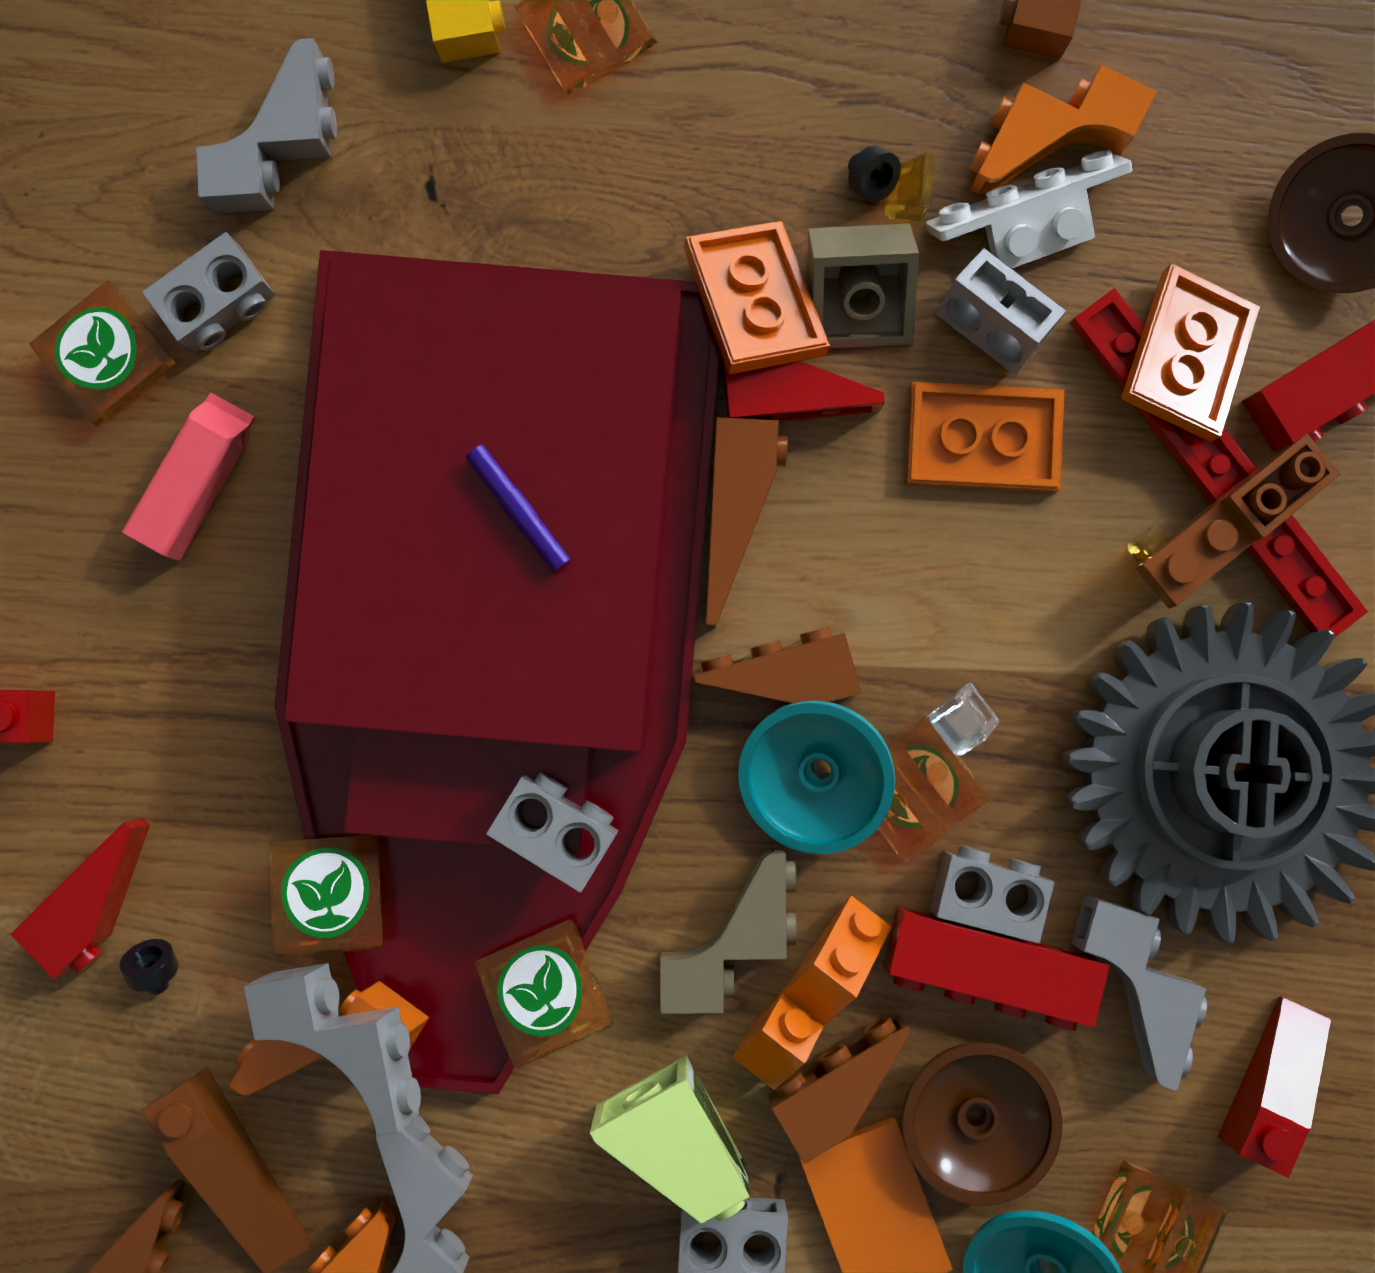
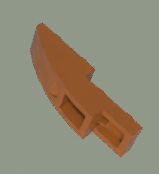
M1305 434L1206 507L1166 539L1167 542L1139 564L1136 569L1168 609L1175 607L1252 543L1265 538L1341 474L1311 437Z

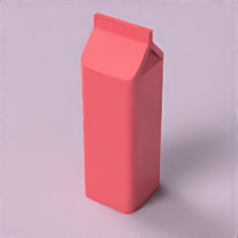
M210 392L207 399L189 414L122 533L163 556L180 561L247 446L250 427L256 417Z

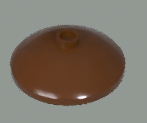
M1350 133L1318 143L1300 155L1289 166L1274 190L1268 212V231L1273 250L1284 268L1296 279L1310 287L1332 293H1355L1375 288V134ZM1352 206L1361 208L1363 218L1357 225L1347 226L1343 223L1342 215L1347 208Z
M971 1042L944 1050L920 1069L905 1096L902 1110V1133L911 1161L930 1186L955 1201L969 1205L990 1206L1019 1198L1033 1189L1045 1177L1059 1151L1062 1138V1114L1057 1095L1044 1073L1026 1056L1000 1044ZM973 1106H981L983 1108V1114L977 1121H969L966 1118L967 1111Z

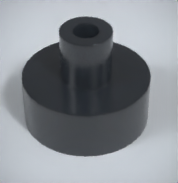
M873 145L865 148L860 153L854 154L848 163V181L851 190L869 202H879L888 197L900 179L901 164L898 157L881 146Z
M150 939L131 947L122 956L119 966L130 989L139 992L148 991L152 995L163 993L168 988L169 981L175 976L179 964L169 942L162 939Z

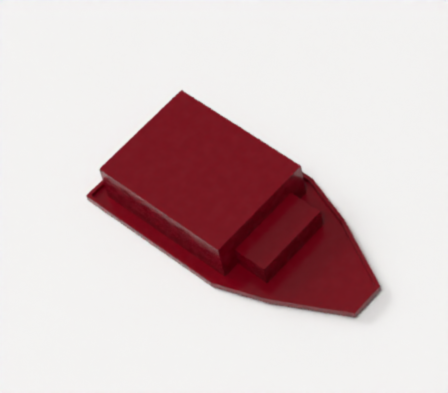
M320 250L275 711L307 852L319 848L341 849L353 855L362 864L368 876L369 899L363 915L349 931L337 936L358 991L362 992L380 981L430 1017L408 1053L412 1078L417 1080L420 1088L487 1094L500 1093L534 1037L514 1027L501 1010L497 990L503 968L517 953L537 945L556 947L565 952L576 966L578 965L624 888L686 744L720 356L717 340L697 284L694 281ZM481 444L486 447L570 557L571 561L555 573L551 571L465 458L474 448ZM542 772L567 788L563 795L565 798L580 807L584 805L585 801H589L614 817L610 825L619 831L581 893L486 835L520 778L526 774L536 778L538 773ZM529 798L521 803L519 809L520 818L527 826L538 828L545 825L547 809L542 802ZM573 828L567 831L565 843L571 853L577 856H586L593 852L595 842L589 831L583 828Z

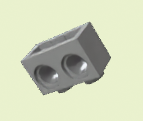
M227 232L142 291L176 340L193 353L199 350H208L218 345L225 338V331L241 320L247 321L261 314L267 307V301L276 295L243 249ZM243 274L241 285L234 291L225 292L227 280L232 275ZM201 303V310L197 318L190 322H184V314L187 308L192 304Z
M983 248L956 277L936 315L1016 376L1044 344L1066 310Z
M539 772L536 778L526 774L520 778L486 835L581 893L619 831L610 825L614 817L589 801H585L582 807L563 796L567 788L542 772ZM525 799H537L544 804L547 809V821L544 826L538 828L529 827L521 820L519 809ZM573 828H583L589 831L595 842L593 852L586 856H577L571 853L565 843L567 831Z
M960 845L958 854L943 851L929 907L931 913L938 918L1040 944L1054 886V881L1039 875L1041 866L1010 858L1008 867L989 863L991 853ZM964 872H975L978 878V887L975 893L966 898L958 897L955 892L957 878ZM1023 884L1028 891L1027 902L1021 909L1011 911L1006 905L1007 893L1012 887Z
M749 1197L743 1200L745 1204L742 1209L731 1217L721 1221H717L713 1217L702 1224L681 1208L678 1273H785L788 1213L785 1199ZM707 1231L717 1235L720 1240L714 1247L702 1249L693 1243L692 1239L695 1235ZM754 1235H764L772 1241L771 1245L761 1252L749 1250L746 1248L745 1243Z

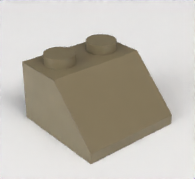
M910 223L808 229V290L828 339L829 349L913 344L919 251Z

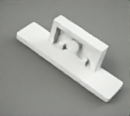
M1101 150L1087 154L1081 158L1080 165L1066 170L1064 168H1051L1034 175V182L1018 188L1015 185L995 188L986 194L987 199L972 205L956 203L944 207L939 211V217L926 222L928 233L941 241H947L985 227L991 254L1011 269L1096 238L1087 188L1131 173L1133 171L1131 160L1112 154L1110 150Z

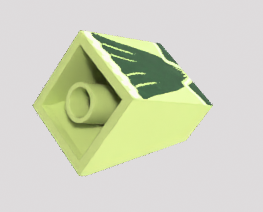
M687 1055L596 1105L590 1135L594 1142L701 1224L713 1217L717 1221L731 1217L742 1209L745 1204L743 1200L750 1197L746 1163Z

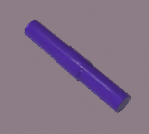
M481 444L470 451L465 458L551 571L555 573L571 561L570 557L486 447Z

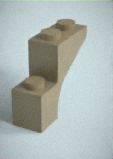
M771 848L761 853L725 922L713 938L693 949L678 952H661L660 1014L724 1013V998H734V966H724V960L787 959V945H796V914L786 913V892L796 891L795 861H786V853L783 848Z

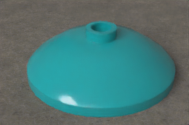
M825 701L792 703L766 716L747 739L741 753L738 768V780L742 799L757 825L777 842L794 850L812 854L841 852L855 847L868 839L886 818L895 792L896 776L893 759L888 746L879 732L865 718L853 710ZM817 760L827 762L831 771L825 774L818 772L814 767V762Z
M1013 1211L988 1220L971 1237L963 1259V1273H1122L1112 1253L1092 1233L1068 1219L1040 1211Z

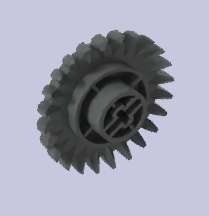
M1237 603L1227 609L1221 619L1219 631L1215 632L1214 619L1209 604L1196 606L1186 612L1182 624L1183 638H1179L1175 627L1167 617L1158 618L1147 626L1146 639L1150 648L1148 653L1145 654L1133 641H1122L1113 651L1115 663L1122 673L1117 678L1103 672L1092 673L1088 679L1087 686L1091 693L1100 701L1096 711L1074 710L1071 714L1070 724L1079 732L1087 735L1085 747L1072 748L1063 753V765L1072 770L1083 772L1084 784L1072 788L1065 794L1066 806L1078 810H1090L1093 820L1083 826L1078 834V841L1081 847L1095 850L1108 846L1111 850V853L1103 861L1100 870L1101 877L1107 884L1118 886L1132 875L1137 877L1131 889V903L1138 911L1151 915L1160 904L1164 895L1168 896L1166 906L1168 923L1173 929L1182 933L1191 934L1200 907L1203 908L1204 922L1210 934L1218 940L1234 943L1236 912L1241 913L1244 923L1254 934L1269 941L1278 940L1277 924L1272 906L1278 905L1280 910L1293 921L1313 928L1319 925V919L1305 891L1312 888L1315 892L1329 899L1350 904L1356 898L1346 882L1334 870V867L1340 862L1344 865L1375 871V854L1354 839L1359 829L1375 832V808L1367 805L1369 794H1375V769L1370 768L1369 758L1375 756V731H1364L1361 721L1375 715V693L1347 696L1343 691L1345 687L1359 676L1368 663L1363 658H1351L1334 661L1323 667L1319 665V660L1327 651L1335 635L1329 629L1309 632L1298 638L1291 646L1288 645L1287 641L1295 621V612L1286 610L1269 615L1260 624L1256 634L1252 633L1253 603ZM1236 763H1248L1250 768L1243 769L1241 780H1235L1234 770Z

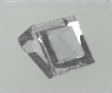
M970 682L958 689L928 716L929 722L956 756L963 755L985 741L1000 723L999 718Z

